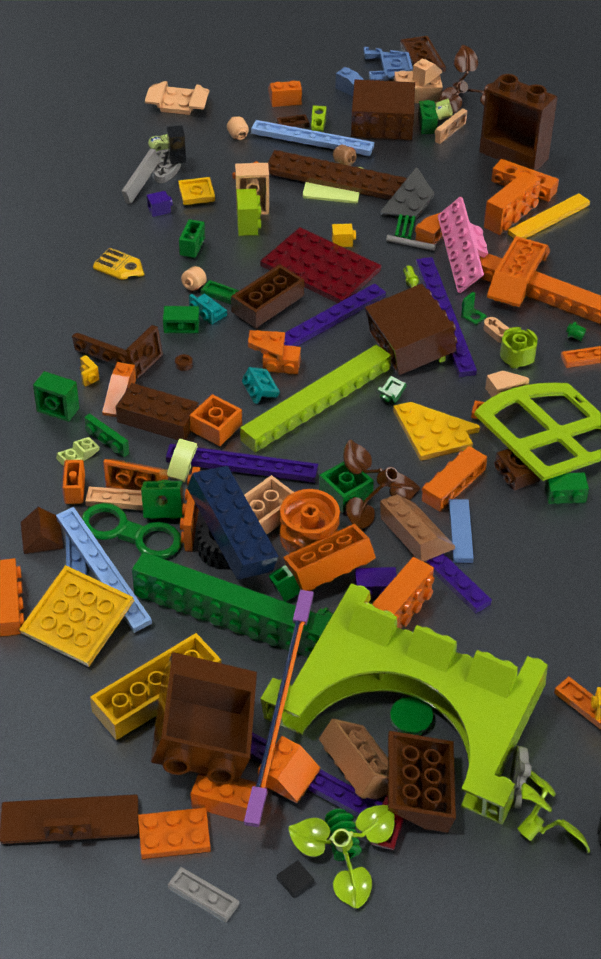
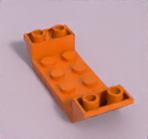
M515 236L494 272L487 298L520 307L525 298L526 287L541 260L545 261L550 253L549 246Z

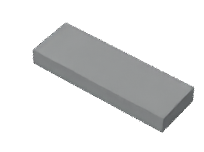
M180 867L168 883V889L224 922L229 920L239 906V900Z

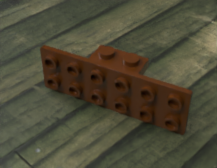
M137 794L2 802L1 844L138 836Z

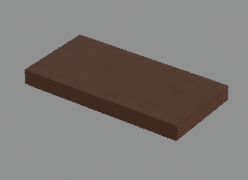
M428 36L400 40V45L404 52H409L412 66L419 60L426 59L438 66L442 72L446 71L445 64Z

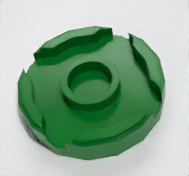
M404 697L397 700L391 708V725L398 730L397 732L420 736L427 729L431 728L433 722L432 709L428 703L418 698Z

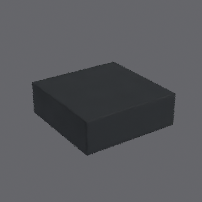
M298 860L277 874V880L293 898L314 884V878Z

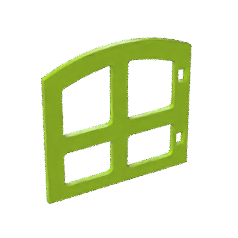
M537 383L512 388L491 397L474 413L542 481L601 462V449L588 452L573 438V436L594 429L601 430V412L569 383ZM564 396L587 418L559 425L531 398ZM518 403L546 431L520 439L508 430L495 415L507 406ZM554 442H560L575 458L546 466L530 450Z

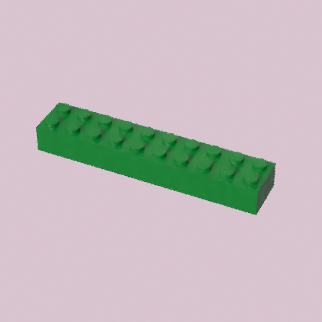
M145 552L141 554L133 566L134 594L139 598L147 599L160 606L172 608L177 612H183L196 619L208 621L213 625L227 628L232 632H238L252 639H257L271 646H277L289 651L295 623H293L295 605ZM310 611L307 625H304L297 654L308 659L331 618Z

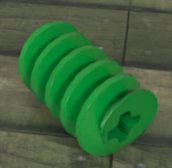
M334 809L325 815V822L330 828V836L337 829H346L348 832L353 831V833H357L355 830L356 825L353 822L354 816L346 813L344 809ZM352 837L353 845L348 851L350 859L362 852L359 846L360 841L357 837ZM332 842L330 845L334 860L346 861L343 852L338 851Z

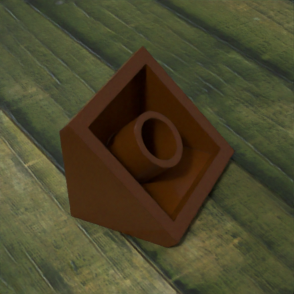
M37 507L20 522L24 554L64 549L61 525L57 521L55 514Z

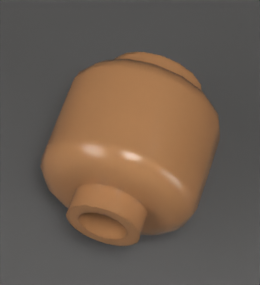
M343 144L336 147L333 151L335 163L351 166L357 158L355 149Z

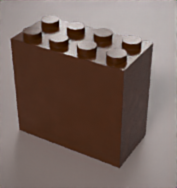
M354 79L351 137L412 140L415 82Z
M422 283L365 307L369 332L378 346L391 355V365L398 375L456 352L457 338L454 333L456 326L453 321L448 319L446 311L440 308L437 299H433L431 291L426 289Z

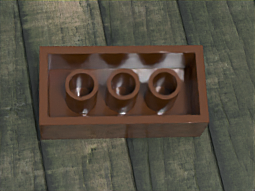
M279 264L231 296V312L257 328L304 296V279Z
M131 383L116 405L117 422L174 440H179V438L186 440L191 433L189 415L199 407V402Z

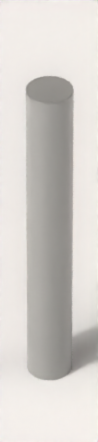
M387 235L386 238L387 242L431 251H435L436 248L435 244L391 235Z

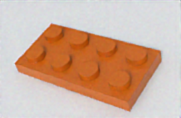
M200 467L192 468V473L201 471ZM189 474L187 478V486L189 485V481L191 478V475ZM186 489L185 501L187 502L183 503L182 514L185 516L180 520V530H183L181 532V543H184L185 551L193 552L199 509L190 492Z

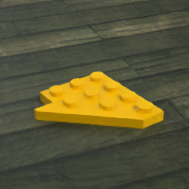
M413 402L393 406V412L420 461L464 451L468 446L473 447V442L469 435L480 432V426Z

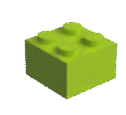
M237 189L238 236L258 235V228H261L260 195H257L256 189Z

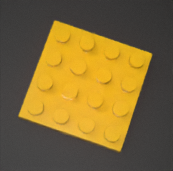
M65 565L19 631L21 634L89 667L133 604L134 598Z

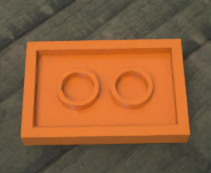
M206 807L138 815L142 859L211 852Z

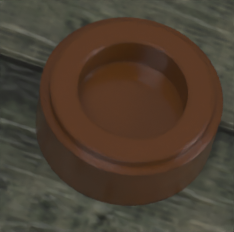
M181 354L175 358L176 369L187 371L192 368L193 359L191 356Z

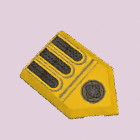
M109 248L93 265V269L120 280L136 275L137 277L145 276L140 259Z

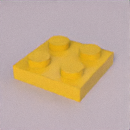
M210 177L178 180L183 205L215 201Z

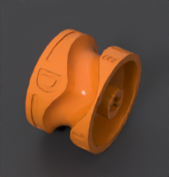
M302 489L288 495L280 507V541L284 549L288 553H292L337 532L340 520V509L337 501L328 493L317 489Z

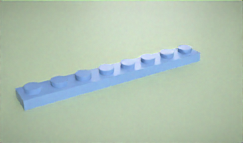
M256 120L251 128V134L325 147L332 150L343 144L354 148L356 154L370 156L374 149V142L260 120Z
M72 507L57 514V521L98 581L134 598L133 604L124 615V619L132 631L135 633L152 624V619L76 509Z

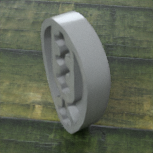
M168 149L156 152L160 162L152 172V176L158 183H166L172 179L181 167V163L170 164Z

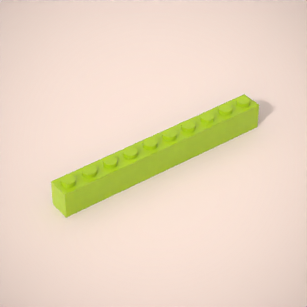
M377 344L240 427V440L254 452L265 448L271 442L278 440L287 432L307 422L316 414L334 405L340 399L347 397L350 393L361 388L369 381L374 380L380 374L387 372L391 366V355Z

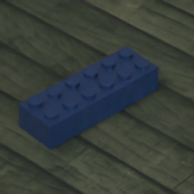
M224 466L192 473L187 489L236 579L240 580L272 572L279 556L229 467Z

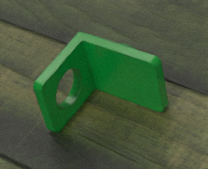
M472 292L463 299L461 317L477 326L487 318V315L474 308L476 293ZM476 314L479 315L480 318L472 319L470 316Z

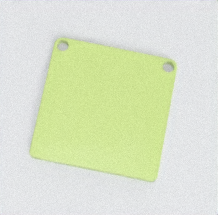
M306 182L303 198L356 204L358 203L359 192Z

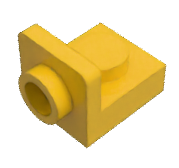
M87 355L81 357V378L83 386L86 387L100 380L98 366Z

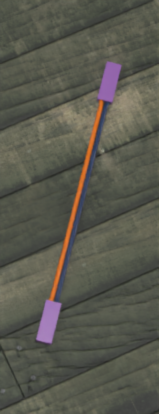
M300 590L293 617V623H295L257 784L255 787L252 786L244 819V825L260 826L267 796L266 781L304 625H307L314 596L312 591Z

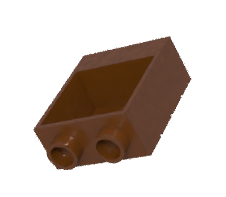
M513 74L500 75L486 88L479 152L497 160L504 159L537 171L549 159L558 97L548 93L547 89L542 85L534 84L529 86L519 82L518 77Z
M172 652L161 678L151 763L163 765L165 771L175 775L185 774L189 771L207 775L211 782L216 784H228L232 781L238 782L250 759L257 672Z

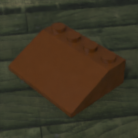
M395 731L388 732V811L425 829L448 833L456 819L454 741Z

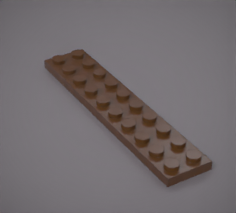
M274 150L268 161L269 174L359 192V194L387 200L393 197L407 179L402 176L390 175L388 173L329 162L280 150Z

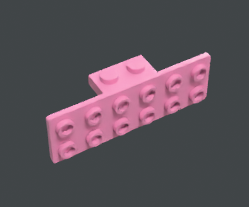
M459 197L438 215V220L457 292L462 293L484 275L479 256L484 258L488 255L483 230L481 227L469 222L464 200L462 197Z

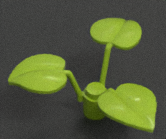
M531 771L530 778L542 788L543 793L540 796L531 786L525 782L522 784V799L531 800L537 804L531 814L517 828L519 832L531 841L539 832L544 834L546 830L559 825L584 844L587 853H589L590 848L583 834L566 820L558 819L543 827L544 820L537 813L541 807L549 812L552 811V808L544 799L547 793H550L553 797L556 793L547 781Z
M388 805L373 806L365 809L358 815L356 827L362 833L337 829L330 836L329 826L320 818H308L297 824L290 825L288 828L294 845L304 855L310 857L320 856L325 851V844H331L332 842L338 851L343 852L348 871L344 870L336 875L333 881V889L336 896L342 902L354 909L360 908L368 900L372 890V879L364 867L352 869L348 851L353 845L352 837L363 838L366 835L368 841L375 844L387 841L394 831V813L388 811Z

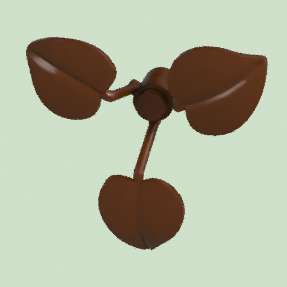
M461 45L455 55L454 66L457 71L466 73L459 79V82L453 84V87L444 89L438 100L439 102L449 98L453 113L461 108L462 98L459 94L465 92L482 93L480 102L484 106L486 88L492 84H487L484 87V91L468 88V84L464 79L469 74V71L477 69L478 58L471 48Z
M351 439L346 443L343 459L350 472L356 475L362 471L365 474L378 473L377 483L379 486L364 502L362 499L354 497L346 504V513L349 520L360 529L368 527L373 522L375 510L367 503L383 487H390L389 493L391 496L398 494L408 500H411L421 489L410 478L398 473L394 467H388L385 470L382 468L367 470L372 465L370 453Z

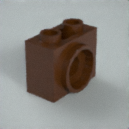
M509 448L496 453L495 468L502 474L505 482L513 490L541 480Z

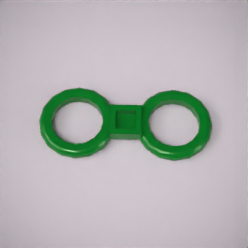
M95 504L89 507L82 515V520L96 539L111 540L118 537V539L135 544L141 554L145 552L162 559H167L175 555L181 547V535L175 527L163 522H153L142 526L128 521L124 511L114 504ZM109 512L117 516L119 525L110 531H98L92 528L89 520L94 514ZM152 531H163L173 538V544L165 550L157 551L146 547L143 543V538Z

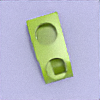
M313 105L311 130L324 133L327 106ZM321 110L323 113L316 114L315 111Z

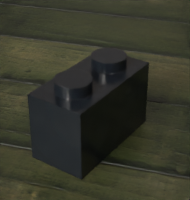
M183 125L167 127L170 164L186 163Z

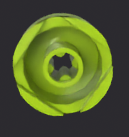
M521 327L507 329L501 340V359L513 369L532 364L535 360L538 338L536 334L529 329L527 331L521 330Z

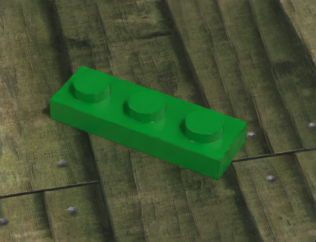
M90 413L84 417L85 430L88 434L93 435L102 444H106L115 453L123 457L130 454L127 439Z

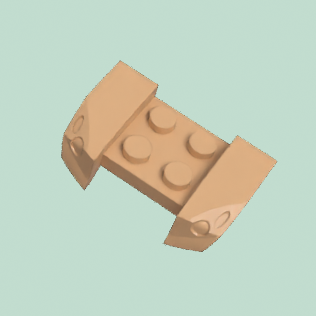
M163 81L153 84L149 88L145 104L157 105V108H160V112L190 115L193 109L204 110L210 90L198 84L195 89L168 87V82Z

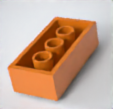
M524 171L487 200L484 228L501 235L514 223H517L520 218L527 215L539 203L538 195L541 189V179Z
M352 524L284 556L283 559L287 568L294 575L300 589L312 591L323 583L331 582L342 574H348L359 566L369 564L370 561L376 559L370 538L356 524Z
M412 557L372 605L382 611H390L397 616L398 628L406 627L414 613L417 614L424 601H428L433 594L434 567Z

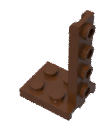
M151 325L126 350L80 333L72 335L76 351L115 365L117 362L135 365L136 379L140 378L163 355L159 330L155 325Z

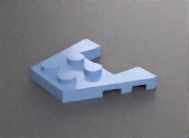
M363 47L365 59L380 58L383 71H369L370 80L386 81L394 79L395 72L413 71L409 52L394 50L382 52V49L376 48L375 51L369 50V47Z

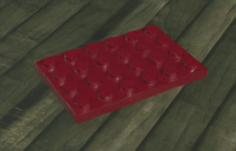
M301 227L260 261V266L268 270H272L279 264L304 279L305 288L336 303H340L356 294L381 271L380 264Z

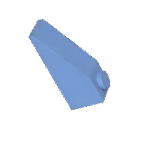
M344 67L336 73L335 89L353 96L354 79H364L356 71Z

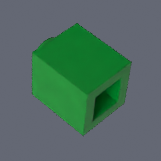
M286 565L268 575L276 592L284 602L299 594L301 589Z

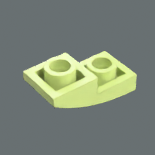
M90 437L74 441L73 448L58 452L56 459L63 466L65 460L85 461L98 452L100 447Z
M179 438L168 468V478L185 482L191 469V461L198 448L197 443Z

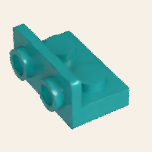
M205 293L198 298L193 294L189 295L188 305L199 306V315L210 324H214L227 316V310Z
M248 367L243 375L242 383L252 401L258 404L262 396L277 398L280 391L268 370Z

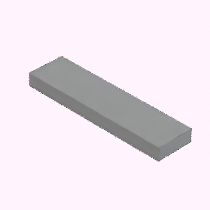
M155 149L148 151L123 188L122 194L127 204L133 202L160 162Z

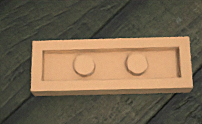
M462 108L436 128V143L441 144L466 124L467 110Z
M91 486L88 488L85 500L86 506L108 503L114 504L121 509L143 510L141 490Z

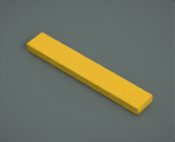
M578 193L508 229V235L513 239L515 236L526 239L588 207L590 200Z

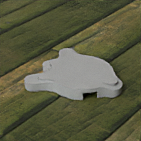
M517 746L513 750L510 780L515 784L513 808L518 809L521 808L522 804L521 786L524 782L526 783L527 777H530L532 768L529 764L528 749L522 746Z

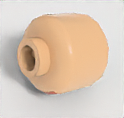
M240 116L232 117L226 125L233 139L242 140L249 132L246 121Z
M194 266L182 274L181 281L187 290L196 291L205 285L207 278L203 269Z

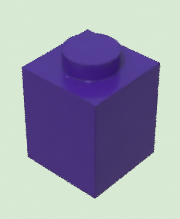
M166 191L146 195L147 208L152 217L171 213L173 203Z

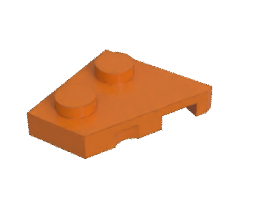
M249 331L248 348L258 350L265 355L271 353L277 356V360H283L285 332Z

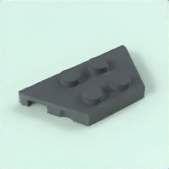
M417 167L381 210L382 216L388 214L396 215V218H399V214H402V217H406V215H409V218L416 216V220L434 198L433 190Z

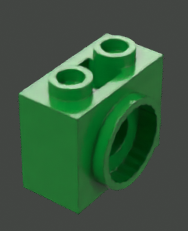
M159 480L143 482L141 494L144 518L157 520L159 518L178 519L183 517V481ZM159 496H165L167 499L163 500Z

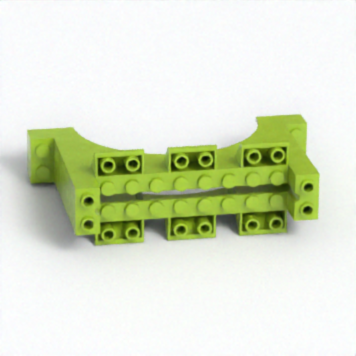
M351 583L292 686L289 684L280 726L303 735L311 722L329 706L344 698L360 693L389 691L418 698L442 713L454 726L464 744L469 768L462 786V791H465L466 794L461 807L503 825L514 802L515 784L507 777L501 775L546 685L548 664L539 658L527 656L517 676V666L508 660L503 661L495 658L489 652L476 650L474 658L468 654H460L456 652L457 641L448 635H440L428 627L416 625L414 632L398 628L397 616L390 611H382L375 608V606L369 603L371 600L370 591L364 586H357ZM272 678L260 698L264 718L271 722L282 679Z

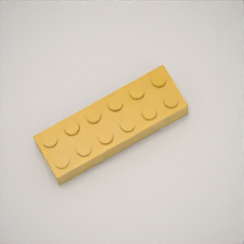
M197 633L90 696L93 714L116 740L157 716L161 678L172 652L221 663L218 655Z

